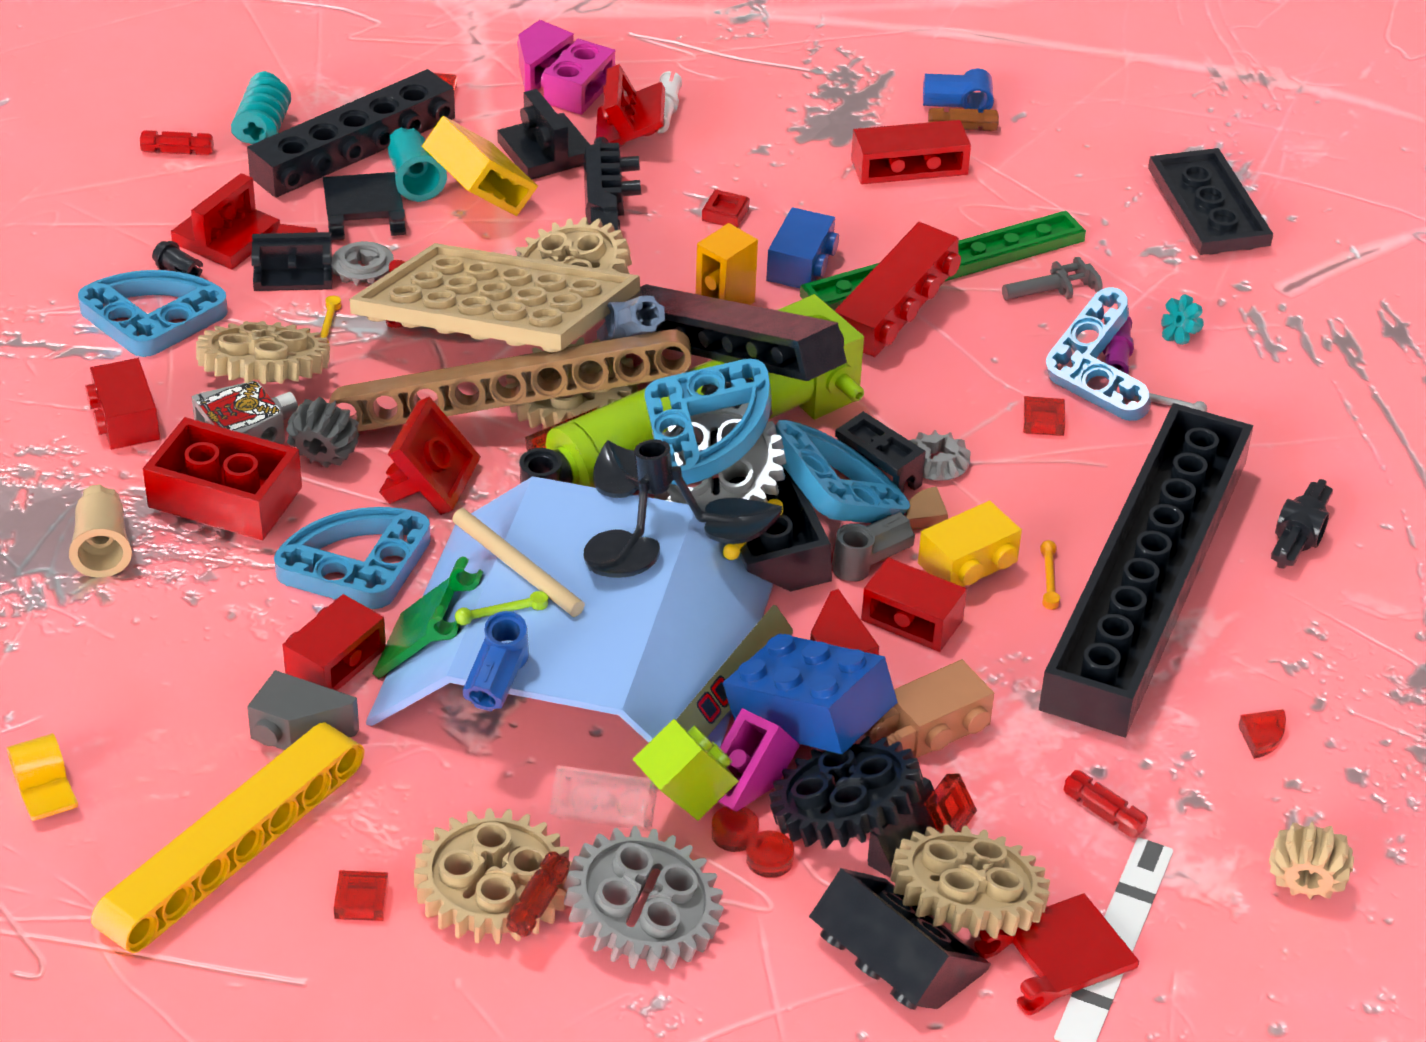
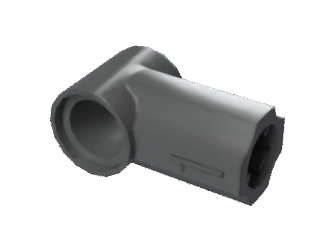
M899 512L867 526L850 523L840 527L836 534L831 565L833 573L842 580L857 582L868 577L871 565L912 547L915 541V534L910 526V520Z

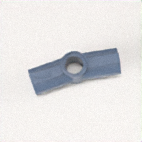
M639 296L626 302H609L610 314L605 317L604 324L596 331L597 339L606 341L652 333L656 331L657 326L661 322L665 321L664 306L660 305L654 296Z

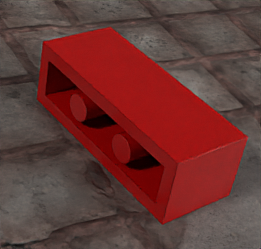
M960 120L853 129L851 161L861 185L968 175L971 143Z

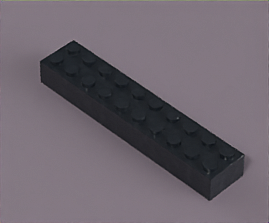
M1172 404L1044 671L1039 711L1124 738L1127 737L1245 467L1254 425L1180 404Z

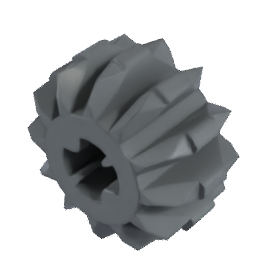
M320 396L315 401L305 399L288 420L286 431L289 436L287 443L297 447L299 455L309 458L310 464L317 461L325 468H328L331 464L341 466L347 460L350 453L354 452L358 444L360 434L357 429L359 422L349 418V409L337 407L336 400L330 404Z

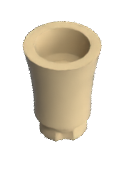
M101 484L92 485L83 490V496L78 500L75 508V528L69 549V559L74 568L84 575L95 578L116 575L128 566L132 557V549L125 529L123 505L115 489L105 488Z

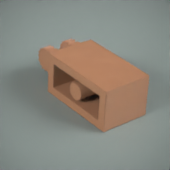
M961 659L894 689L898 703L864 735L870 736L871 742L886 737L889 746L899 741L902 744L903 750L910 748L913 756L919 758L929 752L941 750L949 743L964 736L978 733L990 725L995 693Z

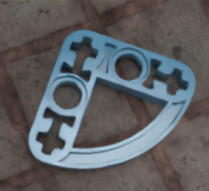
M141 270L120 273L94 281L81 288L78 292L82 316L130 353L140 357L158 354L222 320L228 313L226 292L221 287L201 277L176 271ZM145 295L179 297L149 314L127 299ZM117 318H130L125 321H112ZM174 319H186L178 323L169 322Z
M743 359L652 381L645 389V402L654 439L665 441L670 445L672 466H678L674 453L683 452L686 465L680 467L682 477L687 485L712 477L741 459L760 438L771 411L772 397L768 370L764 363L756 359ZM752 378L753 382L746 383L745 379ZM726 382H731V388H726ZM711 384L718 387L717 391L710 395H700L696 392L698 388L704 385ZM669 397L672 409L663 411L661 398ZM749 403L742 419L729 434L714 445L699 452L690 416ZM677 425L684 428L681 434L674 437L662 434L663 430L669 426ZM673 480L671 484L677 485L675 480Z
M779 420L776 423V435H781L784 448L781 450H784L786 464L783 467L812 506L822 515L833 520L873 523L891 514L895 515L900 512L904 515L909 509L910 503L901 490L879 468L851 447L822 431L801 423L788 420ZM832 467L851 480L840 479Z
M393 507L358 508L328 515L301 528L280 546L274 556L276 578L280 583L289 587L332 599H337L344 594L369 609L383 608L394 600L431 541L429 519L420 512ZM382 534L364 562L320 550L327 545L347 538ZM404 535H408L407 542L404 541ZM387 556H400L403 558L398 563L382 561ZM334 572L345 575L339 580H327L324 578L326 574Z

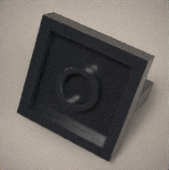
M537 89L523 92L524 107L520 109L522 123L497 130L498 143L515 165L531 180L584 166L585 147L590 145L589 142L564 112L556 113Z

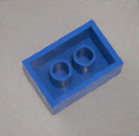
M779 633L772 637L762 649L748 661L742 663L738 670L723 682L734 721L743 708L780 726L799 744L838 754H843L898 703L885 656L863 652L858 649L830 645L825 642L798 638L789 634Z

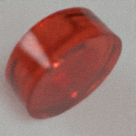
M725 806L713 815L711 837L714 843L721 849L730 852H741L748 850L757 842L759 819L751 809L743 807L736 812Z
M766 830L754 834L748 840L746 864L756 875L765 878H776L783 876L792 868L794 844L785 834Z

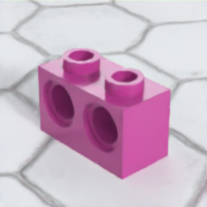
M577 38L567 50L562 51L560 57L550 67L544 70L541 77L544 98L551 106L582 115L603 93V86L606 85L607 69L615 66V49Z

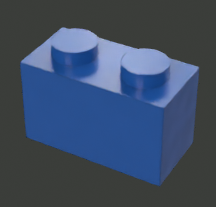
M791 207L768 249L766 281L800 289L802 284L816 281L818 277L823 278L828 264L829 255L834 256L836 254L839 244V233L834 232L835 217Z

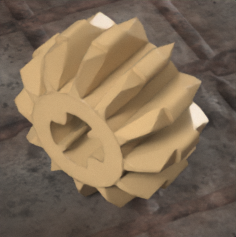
M1313 821L1306 827L1298 823H1292L1289 830H1279L1277 838L1274 840L1273 849H1271L1269 857L1270 873L1275 875L1277 886L1290 888L1291 895L1302 893L1306 894L1310 900L1314 895H1321L1324 898L1330 899L1333 892L1344 891L1346 884L1349 882L1350 872H1353L1354 866L1353 849L1348 845L1347 836L1334 834L1332 826L1325 828L1316 827Z

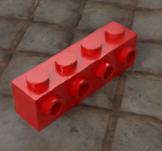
M918 221L836 308L835 312L864 336L863 353L875 358L886 345H891L902 327L907 322L914 320L923 304L928 299L935 297L944 281L949 276L952 277L956 274L961 263V256L958 254L959 237Z

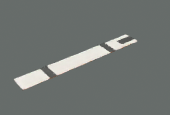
M1137 838L1104 916L1132 952L1173 854L1172 848L1143 838ZM1124 973L1073 992L1054 1035V1040L1058 1042H1096Z

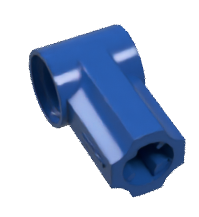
M971 69L964 75L927 73L924 75L923 106L963 107L964 109H978V113H983V109H991L993 107L992 76L984 69Z
M512 611L497 612L489 617L485 623V639L463 688V697L473 703L476 708L490 712L496 708H503L518 670L528 661L527 625L521 615ZM502 641H512L509 643H502Z

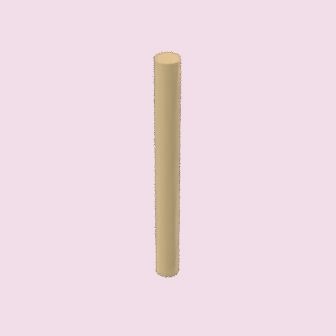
M460 508L455 512L452 518L453 523L539 591L545 592L549 599L568 614L576 617L583 611L585 603L474 515L464 508Z

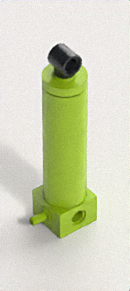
M815 294L778 309V311L838 322L839 329L844 337V351L847 363L809 381L768 373L773 413L769 419L799 406L815 420L850 403L861 400L864 396V389L860 386L864 336ZM711 359L688 369L686 372L725 364V362ZM703 386L698 388L696 391L700 395H704L701 393V389ZM646 388L552 428L547 434L546 448L531 449L521 456L519 462L520 484L533 476L595 488L593 479L594 466L607 440L620 447L634 451L639 443L654 439L645 402ZM669 397L661 398L663 411L672 409Z

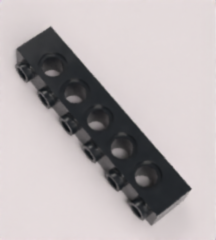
M426 69L247 147L250 177L273 197L277 198L387 149L390 144V135L401 127L404 129L414 128L421 134L434 128L442 116L450 120L454 119V87L429 69Z

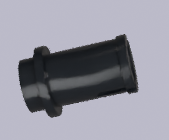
M161 241L153 250L152 259L155 261L157 268L161 270L168 269L198 277L202 274V261L180 250L179 245L174 241Z

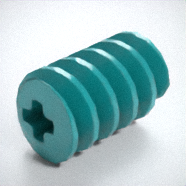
M267 71L258 72L252 76L232 121L231 133L238 140L250 144L278 134L292 100L288 87L277 76Z

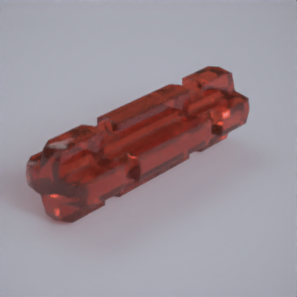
M555 851L545 855L539 865L541 869L535 871L518 898L520 902L514 904L507 915L506 927L510 932L517 933L521 937L531 934L537 924L536 919L543 915L558 891L557 885L562 884L568 875L570 861L566 856H560Z

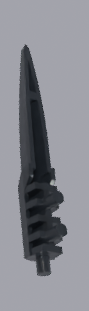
M598 137L595 139L594 144L585 147L583 157L585 215L589 225L599 218L603 226L612 223L616 231L620 229L618 216L624 215L623 197L642 195L640 180L622 181V172L639 171L640 161L639 156L621 157L619 143H609L606 138Z

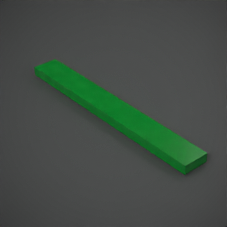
M1065 210L959 240L958 254L961 256L959 269L954 276H949L945 281L1085 242L1086 230ZM879 263L800 285V297L804 299L815 294L835 311Z

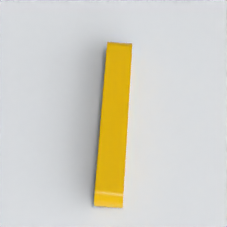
M326 722L314 726L106 893L98 901L91 915L93 927L130 953H137L143 950L349 780L362 764L365 753L364 747Z

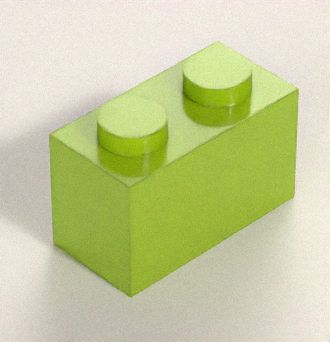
M675 719L664 727L632 759L661 792L697 821L738 782V779L727 769L733 762L730 757L714 741L711 742L698 727L693 725L687 730Z

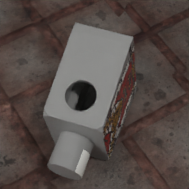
M256 381L191 396L194 420L279 444L285 442L284 420L290 418L292 413L298 408V403L291 392L271 398L259 382Z

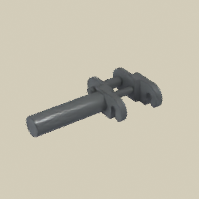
M1077 256L1073 259V263L1061 266L1058 261H1054L1050 269L1051 275L1003 285L1002 295L1005 300L1057 289L1061 295H1065L1066 299H1070L1073 297V287L1070 281L1080 279L1084 285H1088L1091 289L1094 288L1096 293L1103 289L1101 276L1091 263L1085 264ZM1075 271L1076 274L1068 276V272Z

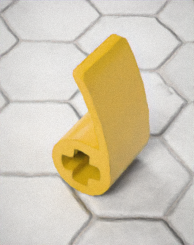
M54 733L6 747L15 781L31 820L45 818L79 806L67 779L64 761Z

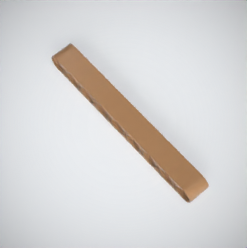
M664 330L566 347V349L559 352L542 351L344 385L332 393L329 403L331 404L336 400L337 404L348 403L352 405L356 413L349 416V418L359 422L357 429L359 432L405 424L416 403L421 400L417 392L422 389L434 391L438 396L434 402L446 416H453L651 382L660 378L685 373L691 365V343L689 338L681 331ZM676 346L684 354L679 359L669 360L662 355V351L667 347ZM634 353L639 355L643 361L636 367H628L621 362V358L626 354ZM585 361H595L601 365L602 369L598 373L587 374L581 370L580 365ZM544 368H554L561 376L557 380L547 381L539 375V372ZM503 375H512L519 380L520 384L514 388H506L499 383L498 379ZM463 382H471L478 387L479 391L473 395H466L457 386ZM381 396H389L396 401L397 406L392 409H385L377 403L376 399Z

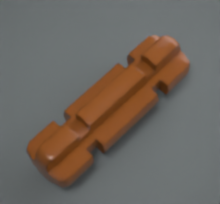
M930 108L928 122L960 120L965 130L977 131L978 127H982V131H996L999 125V114L997 110L983 109V113H978V109L949 108V112H944V108Z

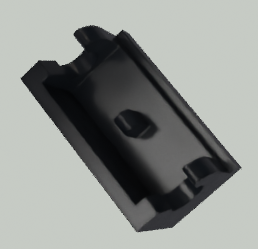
M331 232L252 234L251 265L253 266L254 291L332 289L333 253Z
M864 411L835 430L837 440L851 447L875 466L893 477L892 482L903 494L906 481L908 482V487L914 491L922 486L926 451Z

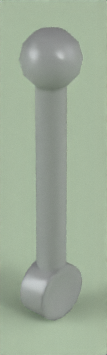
M1149 393L1151 402L1168 406L1176 403L1205 412L1208 410L1207 405L1202 401L1190 403ZM1135 396L1130 401H1137L1139 397Z

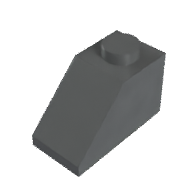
M277 670L271 674L247 706L251 739L259 741L263 745L274 746L282 750H286L310 729L323 722H326L348 737L355 736L359 731L356 697Z

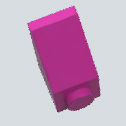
M539 19L518 34L519 68L525 92L541 88V77L544 70L550 67L560 57L562 51L567 50L574 42V33Z
M742 708L720 746L733 761L727 769L738 779V782L718 803L737 812L773 789V782L781 780L783 776L782 770L787 769L800 744L780 726Z

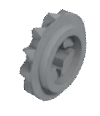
M361 241L350 243L339 248L333 254V274L340 276L341 281L344 283L353 281L358 286L361 283L367 282L371 285L375 280H379L390 273L389 263L394 260V256L387 247L375 242ZM358 261H361L365 266L358 264Z
M936 430L931 435L918 432L916 439L910 440L926 451L923 478L935 481L951 480L965 473L970 465L971 451L966 449L965 440L954 439L952 432L946 435H940ZM937 451L943 452L939 453L937 456L935 455L933 459H931V454L937 453Z

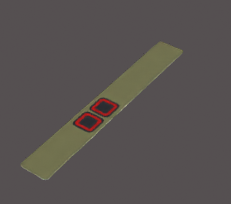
M772 605L676 719L684 728L689 730L695 725L708 737L730 710L723 682L737 671L742 663L748 661L762 649L772 637L779 633L793 634V628L776 605Z

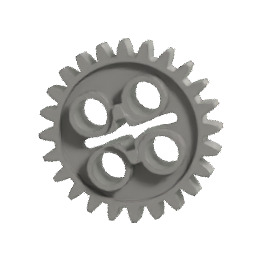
M749 403L742 404L738 409H734V406L690 416L696 442L701 443L698 446L699 452L711 446L712 431H718L717 442L729 434L742 419ZM773 421L767 422L760 438L741 459L718 473L720 479V493L718 495H713V476L702 480V483L698 486L688 487L702 511L705 512L706 505L717 499L743 498L768 503L765 493L778 495L779 490L776 481L784 480L785 478L782 465L786 464L784 450H781L784 448L781 435H776L775 423ZM677 425L669 426L665 429L666 432H662V434L674 437L681 434L684 428ZM683 452L674 453L677 465H686ZM736 477L746 478L740 483H729L730 480ZM670 484L666 492L654 494L655 499L688 504L678 485Z
M637 826L632 827L629 837H625L618 828L613 829L610 840L599 833L596 835L593 846L588 843L583 844L579 856H574L563 887L567 890L563 901L564 905L572 907L568 919L570 922H583L578 934L580 938L592 935L597 938L593 947L595 952L606 946L611 948L610 961L612 962L618 960L623 954L628 956L630 968L634 969L639 959H645L651 971H655L659 959H663L670 969L675 968L679 956L689 963L692 961L696 950L703 953L709 940L714 938L720 924L719 919L724 910V907L719 904L723 890L713 888L718 877L717 874L702 873L707 859L699 858L692 860L690 854L693 846L688 845L679 850L675 847L676 836L671 835L665 842L660 841L657 829L654 828L651 830L648 838L641 836ZM659 869L661 872L635 926H627L626 923L630 918L634 905L641 896L651 871Z

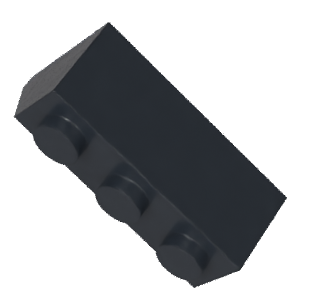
M783 467L785 478L784 480L776 481L779 490L778 495L765 493L767 501L778 499L783 503V513L763 534L748 541L740 549V557L747 572L792 592L832 581L831 543L811 503ZM719 477L713 478V495L720 493ZM736 477L730 480L729 483H740L746 478Z
M840 868L809 915V918L823 928L820 936L825 941L840 950L847 948L857 957L855 965L862 972L876 980L882 978L893 987L890 994L902 1005L912 1010H915L917 1006L939 1009L987 972L991 966L990 962L943 924L937 927L933 926L934 917L932 915L917 917L918 905L904 906L902 904L904 895L895 894V886L886 878Z

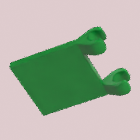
M464 556L457 559L449 578L401 612L372 674L380 679L430 642L454 638L460 624L456 621L452 623L444 621V614L454 592L470 591L477 588L484 571L479 569L475 574L468 573L464 569L469 559Z

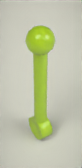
M535 591L530 595V598L474 610L462 607L456 611L455 621L460 625L466 626L471 623L472 619L491 616L497 612L514 611L532 607L535 610H543L548 606V595L543 591Z

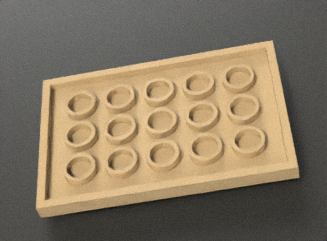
M434 243L351 297L349 302L351 314L366 316L368 320L374 322L389 320L401 322L404 327L409 328L424 326L435 328L437 332L444 334L458 332L470 334L472 338L478 340L493 338L504 340L512 346L527 344L542 347L547 352H559L566 349L569 344L581 335H584L599 321L605 319L610 314L609 302H626L640 291V276Z

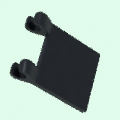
M395 172L323 177L328 229L331 232V240L345 239L344 221L389 217L391 236L406 235L405 211L401 194L396 187Z

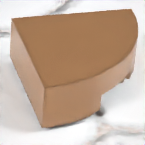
M937 486L924 489L909 500L910 507L906 511L905 517L910 520L912 530L929 528L948 519V512Z

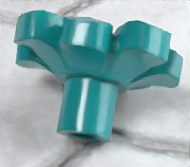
M1183 294L1179 300L1170 298L1167 301L1165 307L1170 314L1162 315L1161 326L1166 327L1162 331V337L1166 341L1175 340L1180 345L1187 344L1190 340V333L1196 334L1204 326L1203 319L1199 317L1203 313L1202 306L1193 303V297Z

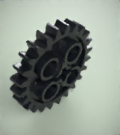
M866 736L859 744H853L843 754L830 751L820 752L812 749L810 750L812 758L809 760L796 758L797 768L783 769L784 779L774 781L775 791L769 793L772 803L770 808L775 823L779 826L782 835L788 833L792 842L802 838L805 847H809L817 840H820L822 849H826L833 840H839L841 847H846L849 839L854 837L861 843L866 842L867 833L874 832L881 836L884 834L883 825H900L898 814L907 815L913 813L911 803L921 801L919 791L924 790V784L918 759L914 758L910 748L903 750L902 744L899 741L889 746L886 737L872 744L870 736Z

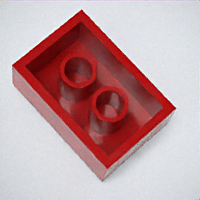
M187 417L181 420L142 468L149 508L262 541L302 489L299 449Z

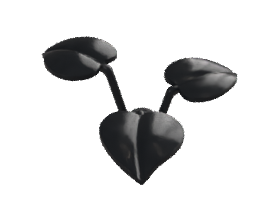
M657 439L646 440L639 443L633 451L607 440L594 466L593 479L595 488L601 494L613 498L627 497L639 490L637 525L633 534L625 530L615 529L593 536L584 548V561L589 571L613 578L634 576L652 567L659 558L660 543L653 538L642 537L645 530L648 493L661 494L666 492L673 480L678 485L696 519L699 522H705L704 530L707 537L721 543L739 544L759 537L779 518L782 513V506L743 498H722L709 502L704 512L700 509L684 481L681 467L672 466L670 445L667 442Z

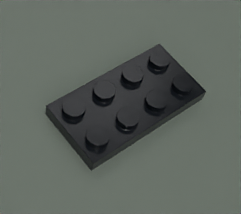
M1219 148L1150 156L1148 164L1150 173L1200 255H1213L1221 252L1252 250L1254 248L1271 246L1273 232Z

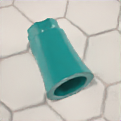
M401 127L390 135V144L388 146V155L394 168L397 190L404 198L410 201L422 202L430 200L443 190L447 181V171L422 147L426 139L419 131L414 128L404 129Z

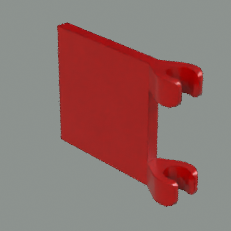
M1085 893L1047 906L1045 913L1042 912L1040 922H1032L1028 931L1017 927L1016 935L1011 936L1000 929L998 937L993 939L986 930H980L979 937L981 940L974 942V948L985 959L997 955L1013 943L1039 976L1028 978L1020 985V990L1024 996L1018 997L1016 1002L1027 1015H1033L1041 1011L1057 998L1138 968L1140 962Z

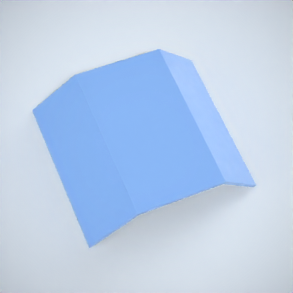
M532 476L471 514L581 599L585 606L578 616L572 617L548 598V606L543 610H535L532 607L512 611L521 615L526 622L529 657L526 664L518 670L508 694L619 715L649 743L673 719L676 720L761 620L765 613L773 583L747 572L740 555L735 560H727L723 555V548L727 543H721L707 537L704 530L705 522H699L688 504L649 497L647 498L645 530L642 537L653 538L660 543L658 560L648 570L630 577L613 578L595 574L593 571H589L584 561L583 553L586 544L593 536L608 530H625L633 534L637 525L639 496L632 494L623 498H613L601 494L594 487ZM455 524L423 596L450 577L457 559L462 556L469 559L464 569L466 572L475 574L481 569L484 571L479 585L474 590L454 592L443 617V620L446 622H455V613L462 607L474 610L530 598L533 592L539 590ZM491 616L472 619L471 623L466 626L460 625L454 638L430 642L388 672L367 717L366 725L373 726L449 683L465 685L485 639V623ZM507 640V641H502V643L512 642V641H508V640ZM731 709L708 736V739L711 742L714 741L719 747L723 743L732 715Z

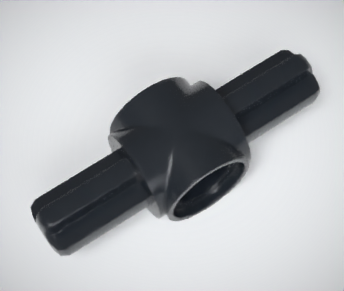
M1319 479L1318 482H1310L1304 495L1298 496L1294 500L1288 498L1285 501L1275 529V534L1279 540L1271 553V559L1277 562V567L1285 569L1287 565L1294 566L1302 551L1319 546L1330 515L1327 512L1326 505L1333 494V489L1327 486L1326 480Z

